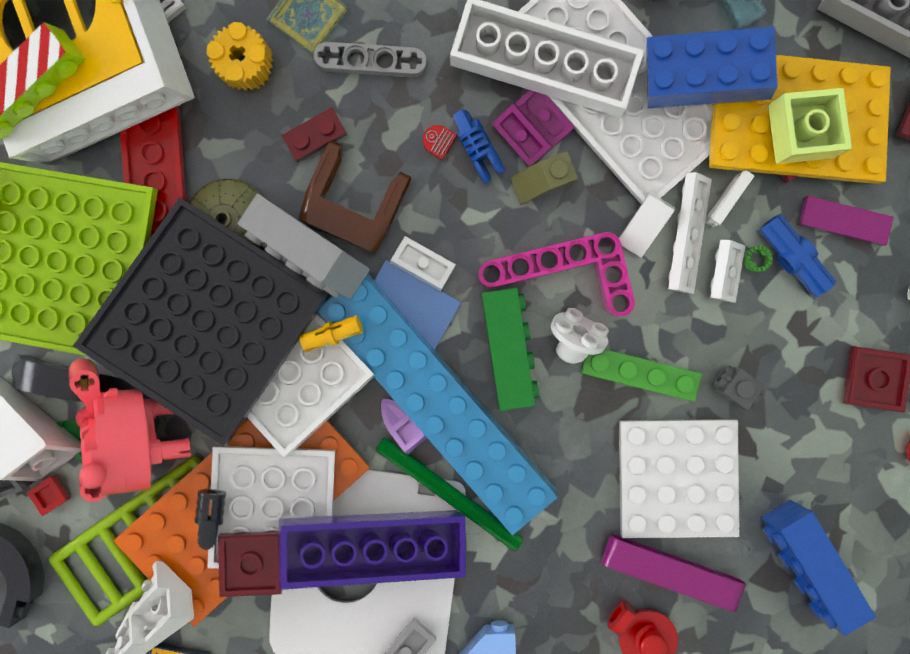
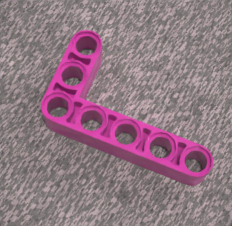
M603 232L490 260L480 267L478 273L479 281L484 287L497 288L594 264L606 312L615 317L626 316L633 311L635 306V299L619 238L611 232ZM601 239H606L611 243L612 250L609 254L600 252L598 243ZM578 246L583 250L584 257L581 261H574L570 257L569 251L571 247ZM550 253L555 257L556 264L553 268L548 269L541 264L542 254ZM522 260L527 264L528 270L525 275L519 276L513 272L512 264L514 261ZM488 267L496 268L500 273L499 280L494 283L487 282L483 277L484 270ZM608 267H613L618 271L619 278L616 283H611L606 279L605 272ZM617 295L622 296L626 301V306L621 312L616 311L612 305L613 298Z

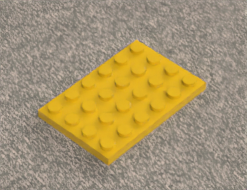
M776 55L777 89L771 100L712 104L709 168L735 171L747 170L748 172L793 175L871 184L886 182L891 67ZM844 88L852 149L833 159L776 164L768 105L783 93Z

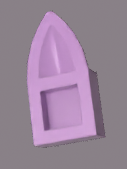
M390 399L381 400V413L387 430L403 452L409 454L425 441L427 437L395 401Z

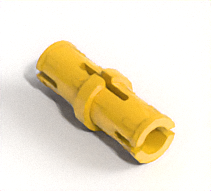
M357 315L335 323L330 321L325 323L324 327L301 334L299 336L300 343L306 353L329 344L334 346L339 344L340 340L362 334L363 326Z

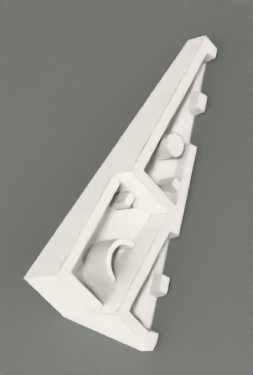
M163 561L154 562L152 566L154 570L152 579L143 582L141 588L145 592L139 602L132 603L115 634L116 639H118L115 647L108 648L105 654H146L194 619L192 589Z

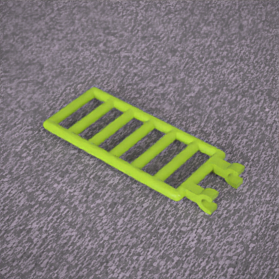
M197 456L190 457L153 483L150 489L143 490L49 557L50 564L92 625H102L141 598L145 592L141 588L143 582L146 581L136 565L113 541L116 539V536L110 527L122 519L129 527L137 520L133 511L145 503L149 508L159 500L156 495L168 487L173 488L180 481V478L202 462ZM99 535L135 586V588L123 596L87 545V543ZM74 552L78 553L112 603L100 612L64 562V559Z

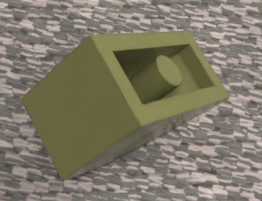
M565 151L530 166L510 177L519 203L522 205L575 184L578 176L568 151Z

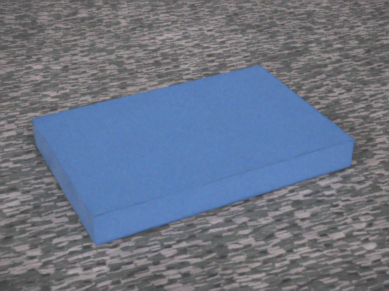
M386 260L374 281L435 350L459 309L461 302L422 282Z

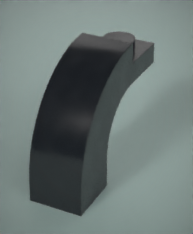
M18 354L17 361L13 364L11 371L14 388L46 397L82 402L70 388L68 366L45 362L30 355ZM99 374L100 392H107L109 389H112L115 377ZM80 375V379L87 378V375Z
M0 523V570L5 577L7 585L6 598L0 615V626L10 628L26 618L31 607L30 602L42 595L44 570L40 556L28 538L16 529Z

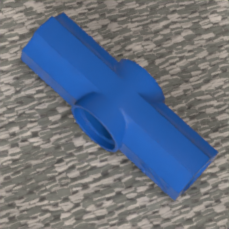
M781 213L768 220L758 230L778 254L776 257L780 265L788 273L795 275L813 298L826 293L837 282L817 258L818 251L807 238L799 236Z

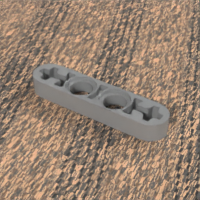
M322 42L317 45L313 53L318 67L326 72L415 78L423 75L427 68L424 52L414 47ZM326 51H330L332 56L341 57L340 51H344L342 55L344 65H340L341 62L338 58H331L329 63H325L321 56H325ZM353 52H361L364 55V62L361 65L352 66L349 64L348 59ZM382 54H389L393 57V63L388 68H381L377 64L378 57ZM397 55H402V61L407 62L411 61L413 56H416L418 62H422V64H417L416 69H411L410 64L401 63L402 69H397L399 64Z

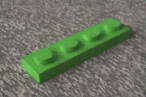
M606 349L599 354H588L583 360L580 372L693 402L696 400L702 373Z

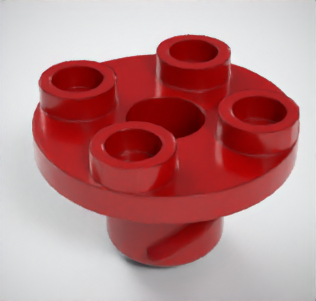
M639 608L635 610L636 617L619 634L618 643L623 654H675L678 647V634L671 620L663 613L652 609Z

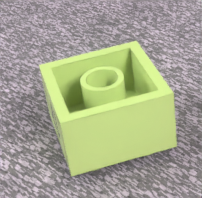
M844 88L783 93L768 105L776 164L833 159L852 149Z

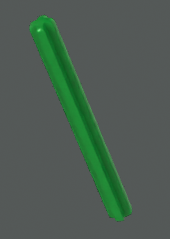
M383 438L376 447L378 453L512 551H517L523 543L522 536L517 533L512 536L497 518L415 458L404 453L400 447L389 439Z

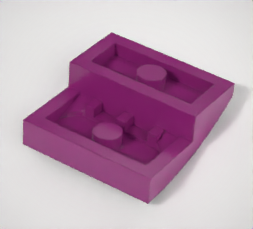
M529 90L515 104L508 107L492 123L529 167L538 162L575 129L574 125L547 95Z

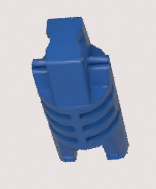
M464 109L454 114L453 117L460 129L456 133L483 183L486 184L491 181L490 173L483 160L489 158L498 174L505 172L506 169L479 119L473 120L468 110Z

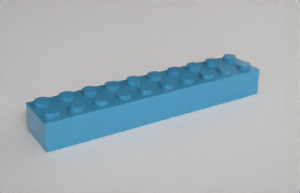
M369 273L351 299L339 294L337 298L332 296L322 305L318 313L326 323L330 321L332 323L339 322L354 315L360 318L363 333L345 338L342 341L375 375L374 378L512 536L558 498L556 487L439 353L419 333Z

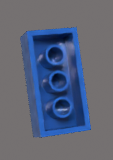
M775 26L647 37L648 108L771 100L777 89Z
M789 500L761 517L766 526L762 528L763 532L772 544L776 542L781 550L778 553L780 560L787 569L791 568L796 575L793 581L802 594L807 593L811 600L808 606L817 619L822 618L829 629L835 628L846 636L876 618V615L811 510Z

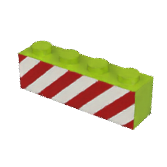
M44 22L0 65V139L10 135L13 132V128L23 118L30 116L34 112V108L44 98L52 95L56 87L66 77L73 75L77 71V67L85 60L64 30Z

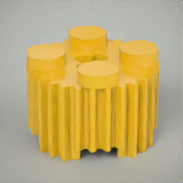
M233 22L228 25L227 29L222 27L223 31L218 30V35L213 36L214 41H210L207 45L206 53L210 58L208 61L211 64V68L224 83L233 89L235 87L238 90L242 88L244 91H247V88L251 90L253 88L260 89V85H265L264 81H269L268 76L271 74L269 69L273 68L271 64L273 62L271 49L262 36L255 29L252 30L250 26L246 27L243 23ZM244 55L245 58L240 61L239 58Z

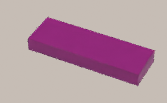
M806 196L804 197L798 225L885 246L888 243L894 217Z

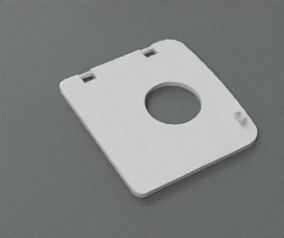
M368 469L333 501V516L448 511L456 509L436 494L418 493L419 484L421 483L408 474ZM443 479L466 496L465 487L462 483ZM455 578L377 583L367 595L352 601L334 599L323 592L320 587L285 589L282 591V594L272 595L270 645L275 654H384L411 620L416 618L437 636L436 641L425 654H445Z

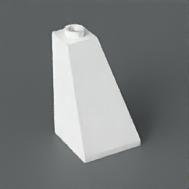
M0 378V480L43 481L75 457L77 453L81 452V442L63 427L58 426L56 421L7 381Z

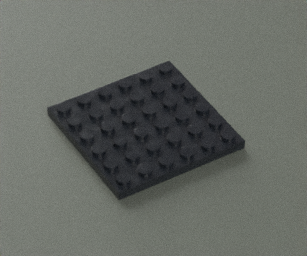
M179 198L74 343L73 347L221 445L227 447L299 341V336L305 332L330 294L325 290L319 289L307 281V278L293 271L276 258L182 198Z

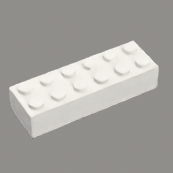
M467 0L450 53L451 66L620 118L627 108L644 50L482 0Z

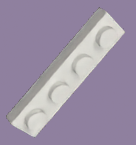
M697 172L686 173L685 183L682 186L683 197L681 210L677 218L678 229L676 240L673 244L672 268L668 276V289L694 294L712 182L711 178Z

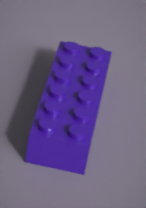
M457 510L279 519V584L281 590L466 577V516Z

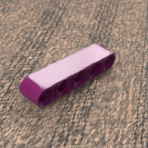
M610 534L601 559V563L610 569L732 612H737L746 587L744 581L734 576L614 534Z

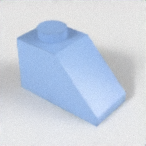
M497 620L491 622V625H484L458 654H516L514 624Z

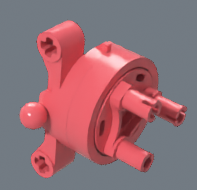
M81 358L70 365V388L86 405V407L81 408L77 412L75 421L80 427L83 468L79 473V487L81 497L84 500L97 502L106 495L150 489L151 465L160 464L163 460L191 457L189 437L163 442L156 438L154 419H156V416L174 414L152 398L143 399L142 392L138 389L117 390V388H112L107 392H100L98 368L90 359ZM80 375H87V378L80 379Z

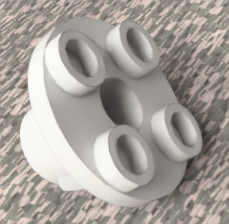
M568 308L566 312L555 315L551 322V331L559 341L556 353L567 363H580L588 354L595 355L603 352L608 344V328L602 323L594 322L584 317L583 313L578 309Z

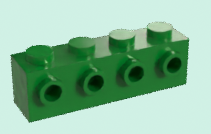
M517 288L482 293L499 410L504 411L535 406L534 399L539 398L537 380L532 381L530 369H535L533 352H527L525 340H530V330L528 322L523 323L521 311H526L524 294H518Z

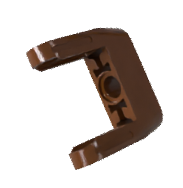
M330 141L306 190L298 220L375 254L392 225L409 187L411 176L399 172L397 177L391 181L374 221L325 199L341 164V153L343 150V145Z

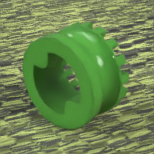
M765 246L751 247L744 253L743 265L750 272L765 271L772 264V253ZM755 251H758V256H763L764 258L763 264L760 267H756V263L750 261V256Z

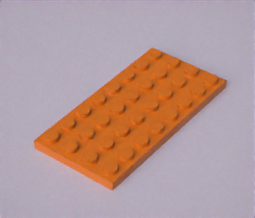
M249 419L237 430L227 445L274 447ZM329 420L298 447L336 449L333 501L370 469V465ZM212 453L113 540L149 580L154 575L152 568L154 562L163 561L192 589L194 619L189 623L193 627L227 598L219 597V569L208 568V549L205 551V549L202 550L199 547L197 540L199 538V524L194 522L198 490L211 489ZM209 502L208 515H210V502Z

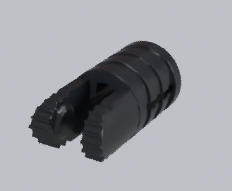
M198 490L194 522L199 524V538L197 539L199 547L202 550L205 549V551L213 548L216 542L215 538H217L218 525L223 524L226 492L222 490ZM210 499H213L211 515H208Z

